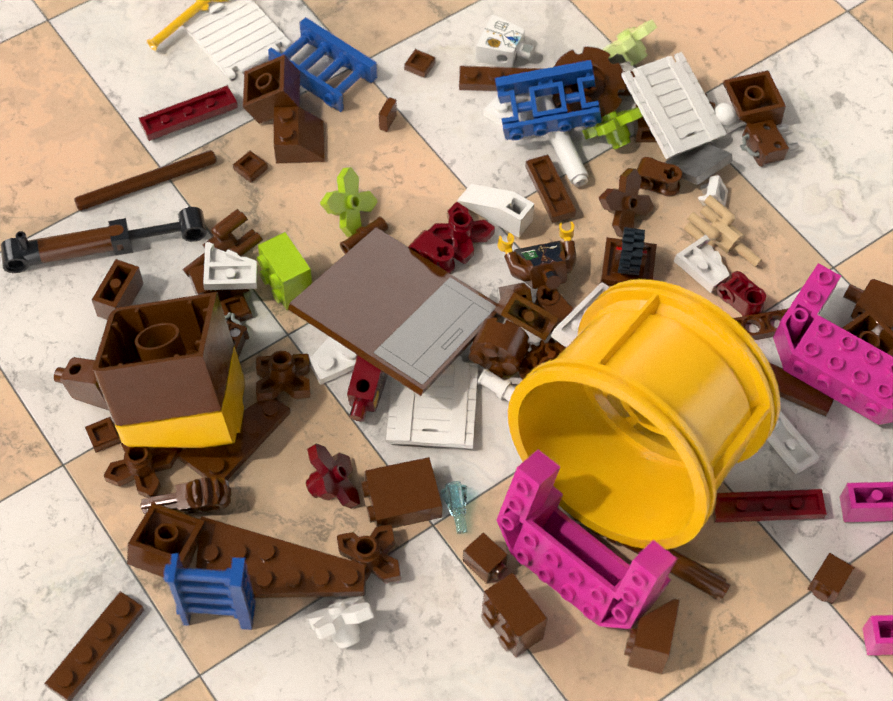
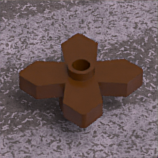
M627 168L620 175L619 189L607 188L599 196L603 209L610 213H615L612 227L617 236H623L624 227L634 228L635 214L647 216L654 208L649 195L638 194L642 179L635 168Z
M281 350L274 352L271 356L256 357V372L258 376L262 377V379L256 382L257 401L274 400L283 390L294 399L310 398V379L304 377V375L310 372L309 354H293L291 356L289 352Z
M122 443L121 446L125 453L124 459L109 464L103 475L105 481L120 487L135 480L139 495L146 498L155 497L161 488L155 472L172 468L178 457L177 450L166 447H155L150 450L149 447H128Z
M392 525L375 527L370 536L359 537L354 532L337 535L340 555L354 562L365 564L367 569L366 581L371 573L384 583L401 580L398 560L386 555L396 544Z

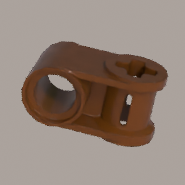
M652 157L641 158L637 167V171L642 179L640 189L650 190L668 197L678 194L680 191L679 181L682 178V171L678 166L658 161Z
M546 285L538 288L534 304L558 317L551 330L552 333L574 308L567 303L557 289H549Z

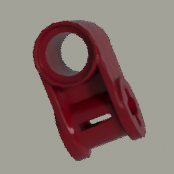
M423 230L408 246L448 273L454 271L455 262L453 257L455 250L453 246L436 237L430 231Z
M735 271L726 283H721L716 287L719 297L742 316L763 312L766 293L762 288L749 280L744 273Z

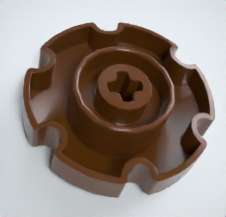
M586 46L583 47L581 54L570 50L557 60L554 67L591 60L595 87H591L590 90L584 88L586 103L599 102L601 121H604L602 117L616 111L622 102L618 93L624 92L626 84L621 76L623 69L619 63H610V54L600 48ZM578 83L563 86L564 94L579 92ZM552 94L555 107H562L560 94ZM581 102L566 104L568 113L582 110Z

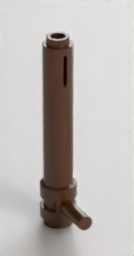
M592 530L593 533L600 535L596 531ZM606 538L607 541L614 545L618 543L636 554L643 550L642 548L629 546ZM673 548L666 549L677 558L670 571L671 574L715 599L719 597L723 600L730 587V584L726 582V578Z

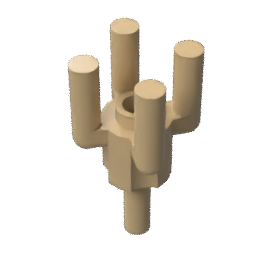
M709 195L705 199L704 203L706 205L701 209L700 213L712 224L709 225L698 214L692 212L687 218L690 222L684 227V230L696 240L707 235L711 240L707 244L713 248L717 245L725 253L734 249L756 267L762 259L740 242L744 234L732 225L735 215Z

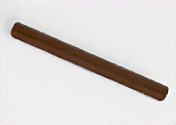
M212 150L205 151L79 195L74 198L75 205L79 211L213 165L217 162L216 156Z

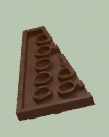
M201 516V520L205 521L198 542L196 569L226 571V568H231L233 557L245 558L255 598L366 596L367 569L365 564Z

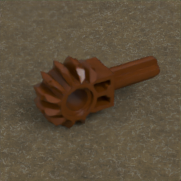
M204 477L175 485V493L144 498L141 501L140 507L144 515L152 502L172 510L178 509L187 515L198 512H211L228 507L231 503L232 492L229 481L224 478Z

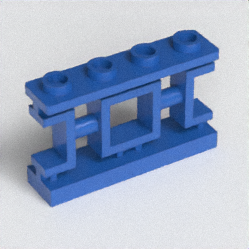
M591 60L495 78L499 103L511 102L513 117L501 119L505 140L517 141L527 136H544L549 132L558 130L566 132L572 128L582 126L593 127L602 122L599 102L586 103L584 88L595 87ZM578 83L579 92L564 94L563 86ZM530 93L531 101L517 103L516 95ZM560 94L562 108L538 112L536 97ZM581 102V111L567 112L566 104ZM533 112L534 119L520 122L518 113Z

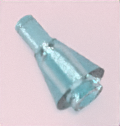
M460 481L449 482L440 491L452 517H454L457 534L468 532L465 519L468 486L462 485Z

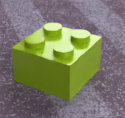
M284 232L258 245L259 256L257 261L262 269L259 271L262 281L265 285L269 284L271 286V292L275 301L278 304L282 303L285 309L288 310L289 303L312 284L310 267L287 233Z

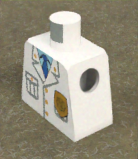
M492 15L476 45L475 61L502 67H513L518 56L530 60L533 55L534 46L524 43L525 31L523 28L496 15Z

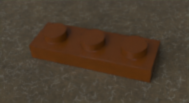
M549 155L526 160L525 168L551 222L555 223L575 217L576 209Z

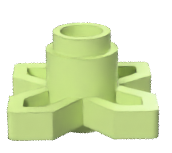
M651 19L637 28L625 29L616 36L618 40L602 50L610 54L609 59L618 53L623 55L626 62L635 65L647 57L646 47L641 39L655 30L657 26Z

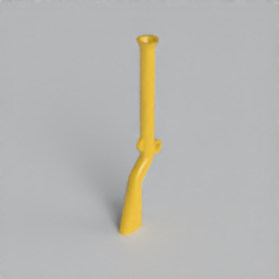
M196 0L194 4L152 39H147L148 46L156 51L157 47L196 13L200 10L206 11L209 7V2H225L228 0Z

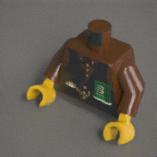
M570 221V230L568 231L562 229V222L559 224V236L564 239V242L560 240L514 249L513 251V234L508 233V242H504L501 235L499 236L497 246L500 251L506 253L504 258L510 274L514 278L526 282L531 289H538L543 285H546L549 289L558 288L560 284L567 282V274L572 272L577 262L575 242L572 241L574 236V223Z

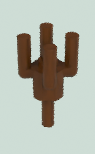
M236 209L212 227L211 233L213 237L207 242L213 243L214 248L224 252L230 250L242 257L263 241V239L253 229L238 240L235 238L232 232L248 220L243 212ZM205 252L182 269L188 277H190L188 269L204 264Z

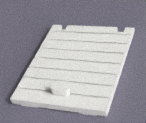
M253 0L212 2L208 4L209 7L206 11L200 10L182 25L229 80L236 77L234 71L239 70L243 74L244 71L268 60L269 48L272 47L280 53L278 47L283 46L287 49L292 45L290 40L285 37Z
M682 52L674 55L676 62L672 56H668L634 68L633 73L635 77L631 75L630 71L621 74L666 159L727 135Z
M459 355L422 396L392 378L386 443L473 449L478 364L472 361L470 363L462 362L463 358Z

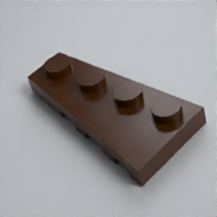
M276 398L271 401H257L244 410L240 433L236 434L235 443L205 448H186L177 454L178 459L203 478L222 477L228 481L291 413L290 408Z

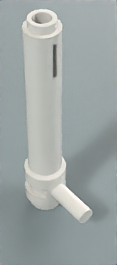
M530 93L516 95L517 103L525 100L531 101ZM553 95L536 97L538 112L556 109L552 100ZM511 102L504 103L505 106L512 105ZM558 130L547 133L570 183L575 185V187L585 185L588 182L589 175L568 131L560 132Z

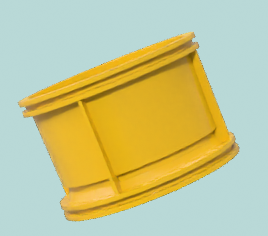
M629 280L613 285L602 292L582 316L577 337L555 360L538 365L517 385L508 405V424L514 446L522 462L534 452L540 450L560 466L553 486L563 493L559 506L572 517L597 533L629 546L644 549L654 540L664 549H671L686 544L699 533L713 512L717 489L734 465L756 454L771 436L779 419L780 394L774 372L764 353L748 332L728 313L706 298L683 287L656 280Z

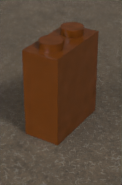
M430 457L365 470V481L361 482V488L364 498L369 497L371 506H367L369 522H375L376 527L392 525V528L442 518V503Z

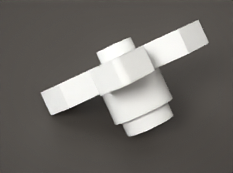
M351 596L341 602L330 605L328 608L319 609L306 616L311 628L315 629L319 639L331 635L333 641L337 642L340 648H345L360 641L359 634L361 630L359 623L373 618L374 614L370 604L364 602L362 596Z

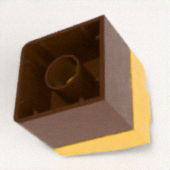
M217 292L120 307L109 314L93 364V371L121 442L128 447L205 448L235 443L236 434L240 433L244 413L242 400L245 379Z

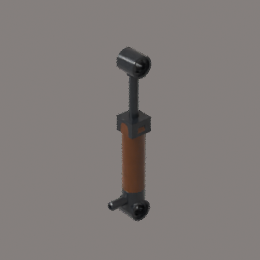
M187 207L178 213L179 222L129 230L127 220L123 218L108 221L109 226L33 240H28L25 232L19 231L15 235L16 238H9L1 243L3 269L8 273H21L32 265L114 251L115 256L133 253L131 240L180 231L185 241L196 242L202 240L207 234L203 211L198 207Z

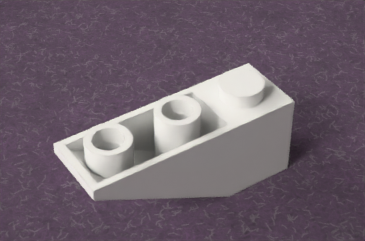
M471 184L457 200L466 208L518 238L533 221L534 203L513 191Z

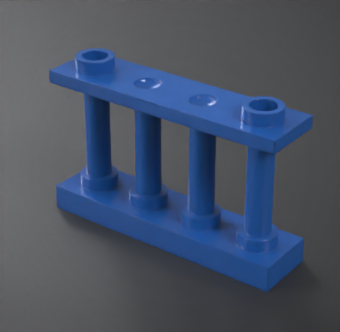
M305 17L299 22L301 37L282 54L272 47L269 48V61L284 54L290 60L306 44H311L317 48L300 65L292 60L290 61L300 71V86L323 100L329 107H334L341 112L344 110L343 94L360 78L367 80L371 84L377 79V62ZM324 55L335 60L317 77L308 72ZM341 67H346L353 71L335 89L325 83Z
M172 553L171 563L165 566L164 582H168L176 604V614L180 615L183 625L189 626L191 613L234 616V619H238L241 629L252 630L256 601L245 558L233 557L231 568H226V571L183 568L179 555Z

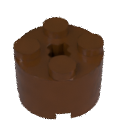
M488 318L483 321L470 347L468 358L473 363L479 364L485 369L487 368L500 378H503L504 375L516 374L530 347V343H528L529 336L520 326L506 320L503 324L496 322L498 318Z

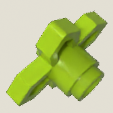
M638 107L618 113L614 111L603 116L604 121L583 129L582 132L585 139L597 135H605L608 144H611L613 149H617L631 142L629 137L631 134L627 123L643 115Z
M351 167L343 168L337 176L338 190L327 192L320 205L328 214L340 215L339 228L347 237H350L356 233L357 228L362 226L360 212H371L377 204V199L371 191L359 192V176Z

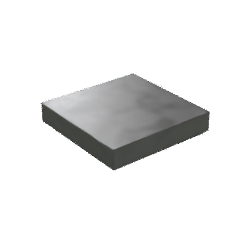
M707 143L671 157L665 163L678 166L682 171L683 179L698 185L731 163L733 157L732 153Z

